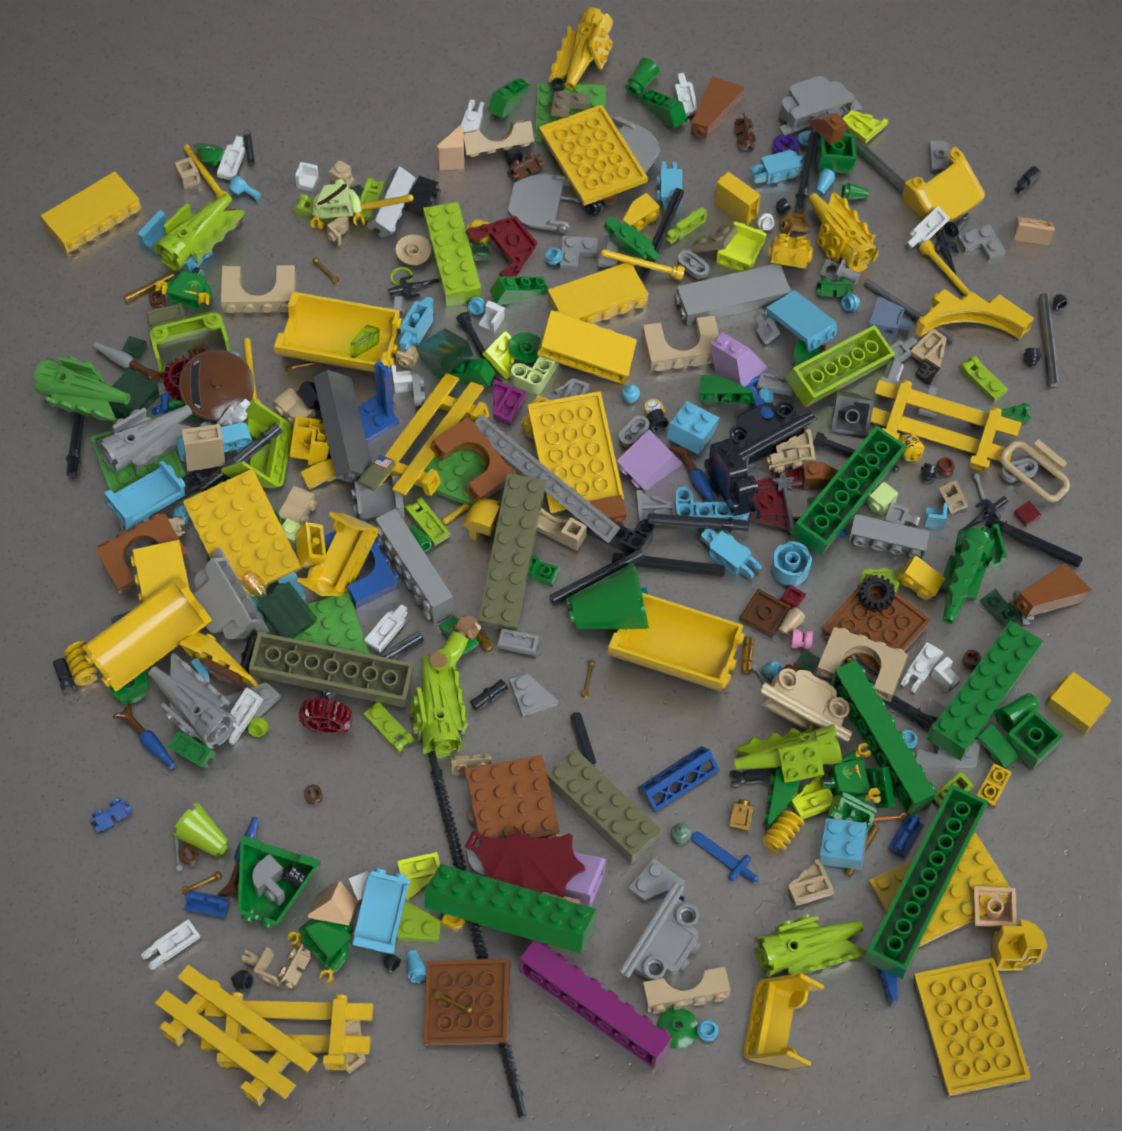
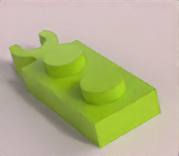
M702 206L698 210L692 211L685 219L679 220L676 228L666 233L669 236L666 240L672 244L677 238L680 240L706 222L707 210Z

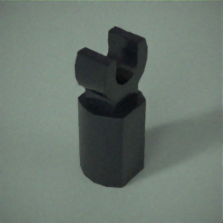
M1032 166L1022 175V178L1016 183L1018 186L1014 190L1021 193L1026 186H1030L1040 177V169Z
M66 659L54 660L53 666L58 680L61 682L60 688L62 692L66 693V685H72L73 690H75L76 685L74 680L71 679L72 675Z
M763 768L743 770V772L737 770L729 772V777L735 776L737 780L731 781L732 787H737L741 783L765 782Z

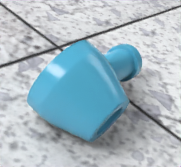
M236 175L231 179L228 188L236 196L246 192L256 201L262 194L248 186L242 178Z

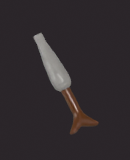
M95 342L93 345L94 349L103 353L117 365L123 368L131 367L146 375L149 381H152L153 378H163L162 372L149 369L135 362L133 357L126 352Z

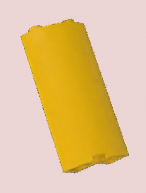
M178 576L82 647L87 653L84 657L90 665L94 663L104 675L101 679L107 687L112 686L115 691H118L179 646L181 640L194 635L209 624L212 619L194 597L188 586Z

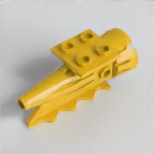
M586 8L580 15L577 31H573L571 26H567V36L562 38L561 50H557L556 63L551 65L549 84H551L554 78H564L567 76L565 87L573 90L592 60H595L598 69L602 70L604 63L607 61L608 53L612 49V41L608 33L612 28L613 21L607 13L606 15L600 13L601 10L598 8Z
M836 192L831 194L829 205L816 193L809 197L808 201L822 222L815 241L827 254V257L836 263L839 262L841 257L846 260L847 268L858 273L868 268L866 264L870 261L873 263L876 260L879 250L873 244L876 234H870L867 223L861 222L858 219L857 211L851 210L847 199L841 198Z

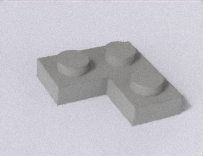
M990 224L959 234L957 237L964 252L981 247L989 261L1005 255L1006 251Z
M563 236L561 251L563 257L560 261V269L578 270L579 256L597 257L598 238Z

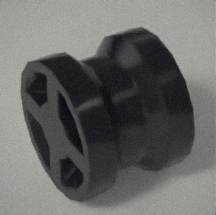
M655 409L646 416L654 432L665 429L669 424L668 419L664 418L662 409Z
M290 863L284 870L281 880L289 882L291 887L296 889L305 880L307 872L303 869L299 870L296 864Z

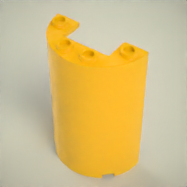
M292 292L288 304L289 318L284 333H278L274 345L276 355L375 373V363L381 361L384 366L387 365L392 369L391 365H394L393 356L396 355L399 344H396L398 329H400L403 319L400 318L399 310Z
M642 593L649 628L618 629L617 633L614 632L609 644L608 655L720 692L723 688L725 689L731 678L729 671H734L737 662L734 659L738 644L742 645L745 636L742 633L743 625Z

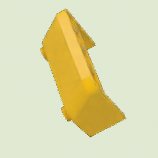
M330 512L329 516L334 518L332 522L333 529L337 532L326 553L327 559L321 565L312 566L307 573L308 577L298 578L297 582L320 596H342L344 593H347L348 585L355 582L377 537L378 529L345 513Z
M802 973L760 980L754 990L743 1051L744 1057L753 1062L785 1069L811 1066L810 1061L798 1056L796 1050L787 1047L793 1010L805 1005L808 992L823 990L824 985Z

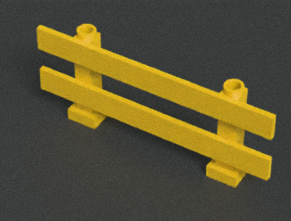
M447 373L444 375L385 455L396 463V466L386 478L389 475L400 476V479L392 488L393 492L406 496L412 486L417 485L423 488L426 495L432 496L441 483L436 470L430 469L428 473L424 472L435 456V453L430 448L432 441L458 424L463 417H469L470 420L475 422L480 414L486 418L490 416L486 403L479 402L477 406L473 405L484 389L482 385L470 382L459 399L448 396V394L459 381V377ZM437 409L447 411L448 414L411 464L408 466L400 463V459Z
M883 380L878 381L874 394L893 399L895 403L892 412L873 407L871 423L886 427V429H882L897 440H899L900 433L897 431L976 454V456L972 455L969 468L987 472L990 464L987 458L1001 462L1000 455L1005 447L992 444L995 432L998 431L1018 437L1022 423L1002 417V410L992 407L990 413L912 390V383L907 380H902L900 386ZM909 404L985 427L982 438L979 440L904 417L902 415L905 406ZM1012 453L1008 456V461H1009V462H1010Z
M187 965L177 977L181 982L197 992L187 1005L167 990L155 1002V1005L174 1018L170 1024L165 1021L159 1027L165 1038L179 1047L184 1042L183 1033L189 1029L255 1077L251 1083L245 1081L240 1088L243 1095L259 1107L265 1101L263 1094L268 1088L283 1099H286L296 1087L293 1082L280 1074L290 1061L305 1072H308L318 1060L316 1056L301 1046V1042L295 1037L289 1038L221 989V985L216 980H209L190 965ZM209 1003H212L277 1052L268 1063H265L200 1015Z
M237 992L230 993L232 997L263 1019L332 1020L330 1035L285 1034L289 1038L295 1037L302 1044L301 1046L310 1053H329V1055H323V1065L326 1070H347L348 1062L343 1054H370V1036H345L346 1021H372L373 1003H348L347 996L335 995L333 1003L243 1001V994ZM209 1003L205 1008V1017L226 1018L225 1033L247 1050L277 1052L256 1035L240 1033L241 1024L212 1003ZM202 1039L201 1050L218 1051ZM217 1053V1063L220 1067L241 1068L224 1054Z

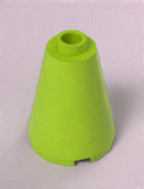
M198 802L194 803L193 805L196 808L193 811L188 809L174 826L177 831H171V834L215 857L218 854L222 856L229 848L227 845L229 840Z

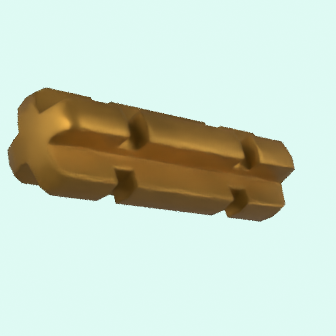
M481 629L475 638L485 651H489L493 648V642L490 638H487L488 636Z
M747 636L744 638L742 673L749 674L752 670L755 641L753 637Z

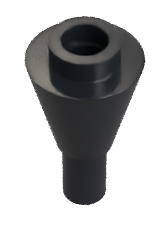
M965 213L959 218L946 222L944 224L946 234L951 237H957L965 222L971 218L970 214Z

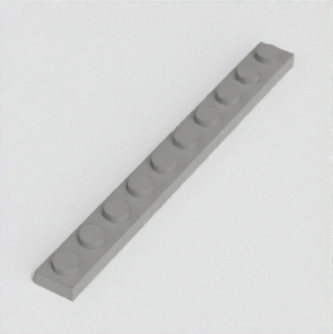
M480 414L475 423L482 435L489 439L491 446L495 450L499 451L504 458L527 477L545 480V491L606 542L609 543L620 529L617 524L488 418Z

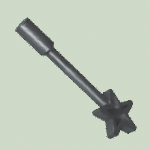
M781 472L780 478L773 479L772 483L778 485V492L783 490L788 516L787 524L789 533H791L795 526V520L792 517L787 490H792L790 483L794 478H786L784 473Z

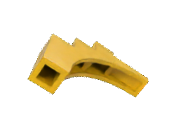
M944 289L932 297L931 308L924 317L921 316L916 322L915 334L921 337L929 330L941 325L971 322L998 328L1021 339L1030 330L1034 318L1000 294L995 299L991 298L987 302L974 292H971L968 296L964 295L959 299Z

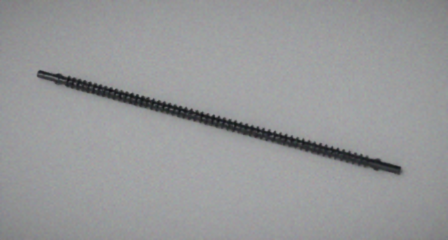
M431 751L428 753L432 769L430 773L435 781L433 783L436 786L434 790L437 791V801L440 802L438 806L441 807V817L444 818L442 822L445 823V833L448 834L446 838L449 839V849L452 850L450 854L453 855L452 860L455 861L453 865L457 869L466 871L467 866L464 865V855L461 854L463 850L460 849L461 844L458 843L460 839L457 838L459 834L456 833L457 828L454 827L456 825L453 822L455 818L452 817L453 812L450 811L452 810V807L449 806L451 802L448 801V791L445 790L447 786L444 785L445 780L442 779L443 771L439 768L436 752ZM469 922L468 925L471 926L469 931L473 932L471 937H474L472 942L475 943L473 947L477 949L475 953L478 954L476 959H487L489 954L486 953L487 948H484L486 943L483 942L485 938L481 936L483 935V932L480 931L482 926ZM498 1044L501 1046L499 1050L502 1051L500 1056L504 1057L502 1060L505 1063L503 1068L507 1069L505 1071V1074L508 1075L506 1080L510 1081L508 1086L511 1087L510 1095L511 1099H514L518 1118H526L527 1115L522 1099L524 1094L519 1087L521 1081L517 1080L519 1078V1075L516 1074L518 1069L514 1068L516 1066V1063L513 1062L515 1058L511 1056L513 1051H510L512 1046L509 1044Z

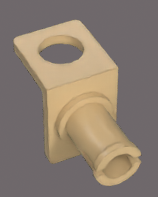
M266 947L261 956L245 950L243 953L247 955L242 954L241 962L254 966V973L258 979L279 987L280 983L277 978L265 973L274 958L271 949Z

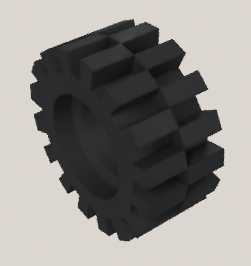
M874 575V578L869 576L868 580H863L859 591V601H862L861 605L863 607L867 606L866 610L869 611L871 608L874 613H876V610L882 612L883 609L886 611L892 605L895 589H893V583L890 584V579L884 580L885 576L881 575V578H878V575ZM873 588H880L884 592V597L876 600L870 596L869 592Z

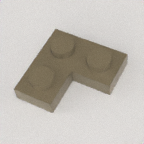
M555 91L551 116L568 118L570 108L587 110L589 95Z
M722 225L714 236L701 235L697 237L691 246L693 252L726 249L738 232L736 225Z

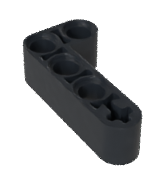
M647 519L641 520L633 531L613 521L620 529L608 543L587 526L588 535L626 554L639 548L644 553L654 534V525L648 524Z

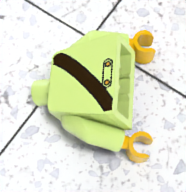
M341 179L335 180L332 185L323 186L322 191L313 200L312 215H314V218L311 220L310 225L315 229L318 222V228L322 229L324 223L319 218L353 216V213H355L353 218L355 225L358 227V219H362V224L365 225L366 221L360 214L362 209L358 195Z

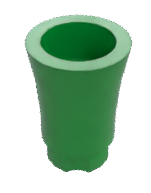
M641 58L637 68L625 85L627 92L632 96L638 97L651 81L660 74L658 65L648 58Z
M1027 693L1012 703L997 709L995 712L996 720L1005 731L1010 732L1034 709L1037 711L1040 708L1039 700L1035 695Z

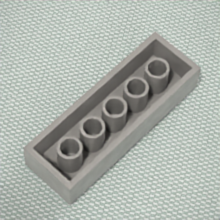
M396 508L376 518V528L378 529L376 539L384 547L385 555L389 561L392 560L395 564L396 573L404 578L403 582L406 588L412 590L413 598L417 605L421 604L423 607V614L426 619H430L435 625L454 615L453 595Z

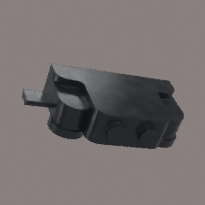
M781 400L776 406L766 402L758 407L755 406L747 413H741L737 417L736 425L729 431V438L732 440L746 466L749 467L776 452L777 445L789 441L794 436L798 437L805 433L807 426L817 421V418L812 411L800 417L796 412L794 403L789 400ZM762 406L769 407L773 411L771 418H764L760 413Z
M730 438L712 443L710 445L709 459H705L704 468L733 516L752 512L755 519H759L761 512L753 500V496L758 495V485L753 475L748 476L747 466Z

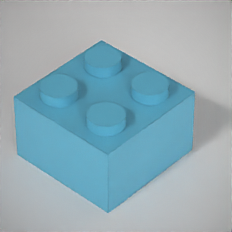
M687 401L670 422L666 438L699 455L715 434L720 417Z
M826 818L820 852L822 865L862 870L867 840V823Z

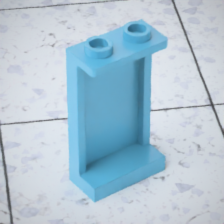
M159 210L137 233L139 244L153 253V244L165 236L163 225L167 219L163 211ZM212 251L205 254L199 264L195 262L194 257L190 256L181 270L192 273L194 267H200L201 262L208 258Z
M796 290L766 307L767 317L773 319L774 323L780 322L804 341L808 352L813 351L837 336L836 321Z
M162 460L159 462L160 468L114 494L111 489L104 493L107 506L126 529L185 496V483L182 478H177L170 464L167 465Z
M374 868V871L368 872L351 945L394 954L395 940L411 880L406 879L407 876L395 873L394 876L386 874V870Z

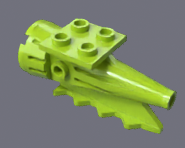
M224 193L217 200L195 214H191L190 204L186 203L177 210L171 219L165 221L163 225L165 236L153 244V251L156 255L159 253L162 257L160 261L173 271L177 269L179 271L190 256L194 257L195 262L199 264L201 258L205 254L210 253L217 242H221L228 231L235 229L238 221L245 215V211H225L232 202L231 196L227 193Z
M426 655L421 658L422 691L421 687H417L415 695H412V705H409V716L413 717L412 733L416 734L417 742L422 739L424 754L435 751L437 758L447 757L451 755V751L456 749L457 753L461 750L462 741L458 730H461V734H465L468 727L465 717V705L462 701V688L459 685V671L456 669L455 664L453 668L440 671L437 674L436 669L431 665V656Z
M834 724L814 731L813 726L810 725L804 732L793 728L784 736L774 732L765 740L752 737L748 743L735 747L736 753L745 755L734 759L736 770L782 767L785 783L824 775V764L842 763L840 745L837 740Z
M808 914L799 917L798 920L793 921L794 923L791 920L782 922L779 926L774 927L775 931L771 934L759 935L754 938V943L758 942L755 953L762 971L767 970L768 973L765 974L767 977L773 976L787 969L789 975L799 973L807 975L865 956L867 954L865 949L846 940L864 931L861 920L820 926L814 923L819 920L818 916L811 917Z

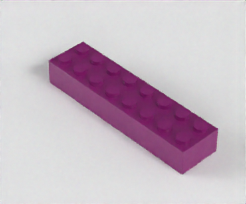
M533 941L520 957L519 972L655 1070L670 1049L672 1040L670 1033L666 1029L658 1028L652 1024L653 1021L648 1016L638 1014L631 1004L627 1002L624 1004L613 991H606L601 987V983L598 980L588 978L584 975V971L576 965L574 967L570 965L563 955L559 953L556 955L547 944Z

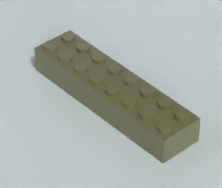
M507 474L478 619L479 625L482 627L518 631L546 487L545 480Z
M258 632L249 666L250 676L404 708L414 669V663Z

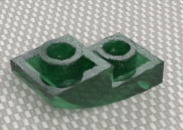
M996 588L979 600L985 609L1004 627H1006L1010 620L1015 623L1022 617L1011 602L1007 603Z

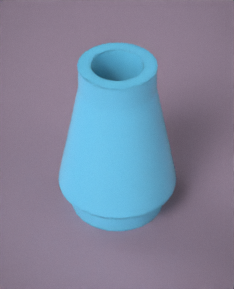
M823 169L819 172L814 190L817 195H824L835 181V173L829 169Z
M411 950L406 953L407 977L412 983H419L426 979V967L418 951Z

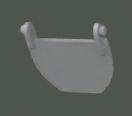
M620 116L613 117V123L621 128L620 134L646 174L661 152L658 141L644 127L623 120Z
M538 174L523 178L513 185L508 213L511 216H517L525 226L565 233L569 229V224L563 221H556L563 186L572 185L566 176Z

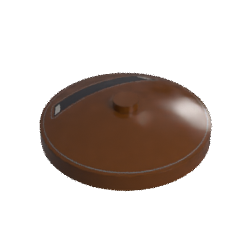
M208 350L197 354L186 363L179 379V393L183 404L190 407L194 416L207 422L218 423L233 404L237 403L239 405L244 399L252 401L254 379L250 368L239 356L224 350Z

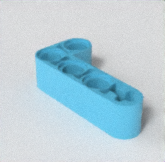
M236 423L220 427L224 452L236 450L238 454L252 443L246 423ZM183 437L176 441V446L181 461L186 462Z
M682 486L676 490L674 501L676 515L687 514L694 517L721 519L732 517L734 520H749L750 512L733 516L726 502L693 503V495L690 488Z

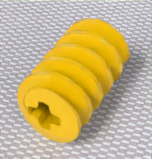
M85 641L75 642L64 651V656L67 658L66 661L70 671H72L71 674L74 682L78 686L89 685L98 679V676L95 675L97 673V669L94 667L95 664L90 665L84 657L87 654L82 648L87 644Z
M782 811L780 817L776 819V823H773L771 829H768L767 835L762 837L764 846L771 852L780 855L779 849L786 850L784 843L790 845L791 840L788 837L794 839L796 836L794 832L799 833L800 828L798 825L803 827L805 825L804 821L793 812Z

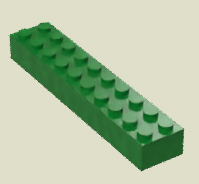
M951 784L867 951L866 962L903 980L981 822L989 801Z

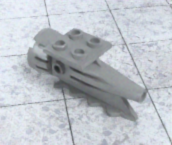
M185 405L155 418L146 417L147 410L144 407L141 410H134L125 419L117 420L112 426V434L96 441L97 450L99 448L102 450V454H100L102 460L111 471L115 470L114 473L116 474L131 462L135 466V471L138 472L145 465L154 463L159 457L168 455L177 447L176 441L183 437L182 429L195 428L180 424L192 415L190 407Z
M174 652L171 655V676L156 666L149 671L148 675L170 701V708L164 703L161 705L166 710L164 714L193 739L197 737L210 749L214 748L212 745L216 743L220 746L231 736L234 731L232 727L233 721L236 723L237 720L232 714L221 708L224 704L229 705L230 702Z

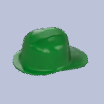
M193 144V147L198 149L200 161L206 162L208 166H216L217 162H221L224 150L226 149L213 144Z

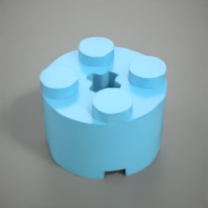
M795 541L779 545L774 552L772 560V577L788 586L797 587L803 583L809 575L812 557L807 547Z

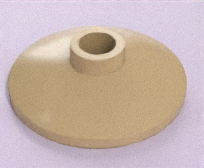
M407 235L396 244L395 250L398 259L408 265L422 264L431 255L429 241L420 235Z

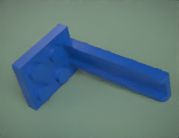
M381 361L374 365L377 395L358 405L366 443L399 424V419L395 416L393 409L392 371L387 365L384 366Z

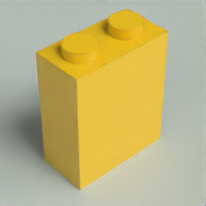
M730 172L717 179L714 204L740 223L748 226L758 216L761 195Z
M1072 672L1069 677L1065 675L1059 682L1060 687L1058 690L1054 688L1047 698L1050 700L1047 707L1083 734H1086L1107 709L1112 699L1075 672Z

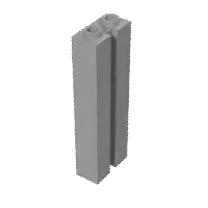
M772 264L677 286L674 300L676 305L679 304L681 308L679 310L681 319L685 320L686 325L696 324V319L699 317L715 316V319L767 307L789 294L791 290L781 265Z

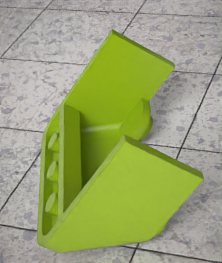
M206 311L152 325L148 333L159 372L163 373L156 345L166 341L220 329L225 349L230 352L229 340L222 317L216 311Z
M254 399L249 401L251 404L245 410L248 414L246 416V424L251 437L255 440L260 436L261 432L264 433L275 423L281 427L283 432L274 438L270 445L267 444L250 459V464L241 461L222 468L221 472L233 478L253 468L262 487L277 488L284 483L293 429L287 420Z

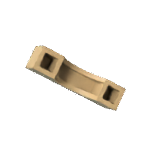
M529 119L511 122L508 132L497 140L485 138L478 129L463 132L464 154L469 155V157L479 156L480 152L485 151L486 154L495 153L496 149L500 148L510 150L515 145L525 147L529 146L530 142H535L532 124Z
M541 508L537 531L577 551L586 538L587 526L571 517L569 519L556 518Z
M725 967L705 970L700 984L691 990L682 991L674 989L664 978L643 982L642 986L647 1012L653 1011L655 1014L662 1013L668 1008L682 1009L689 1004H694L695 1006L703 1005L706 1001L710 1000L715 1002L724 1001L727 999L726 997H729L731 991Z

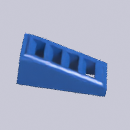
M877 967L890 1007H895L898 1002L897 977Z

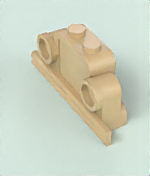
M787 668L783 669L773 678L771 685L765 682L762 684L759 692L765 696L761 703L762 706L805 730L810 725L813 726L814 731L834 724L837 737L845 742H849L852 731L841 726L844 718L849 714V705L845 699L836 697V689L827 681L820 680L807 670L795 672Z

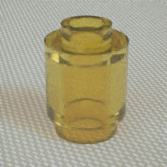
M250 570L239 579L242 583L241 586L253 599H261L267 593L266 589L268 586L256 572L253 573Z

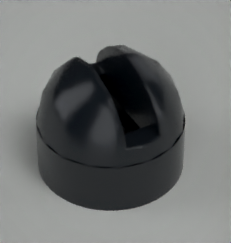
M560 77L554 78L551 81L552 90L554 92L563 91L565 89L564 80Z
M784 197L776 203V210L779 213H786L791 209L789 202Z
M1058 294L1053 298V305L1057 310L1065 308L1069 303L1068 299L1062 294Z
M388 954L383 958V966L391 973L401 964V959L394 954Z

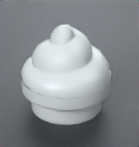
M763 213L757 219V226L763 231L771 230L775 224L773 216L769 213Z

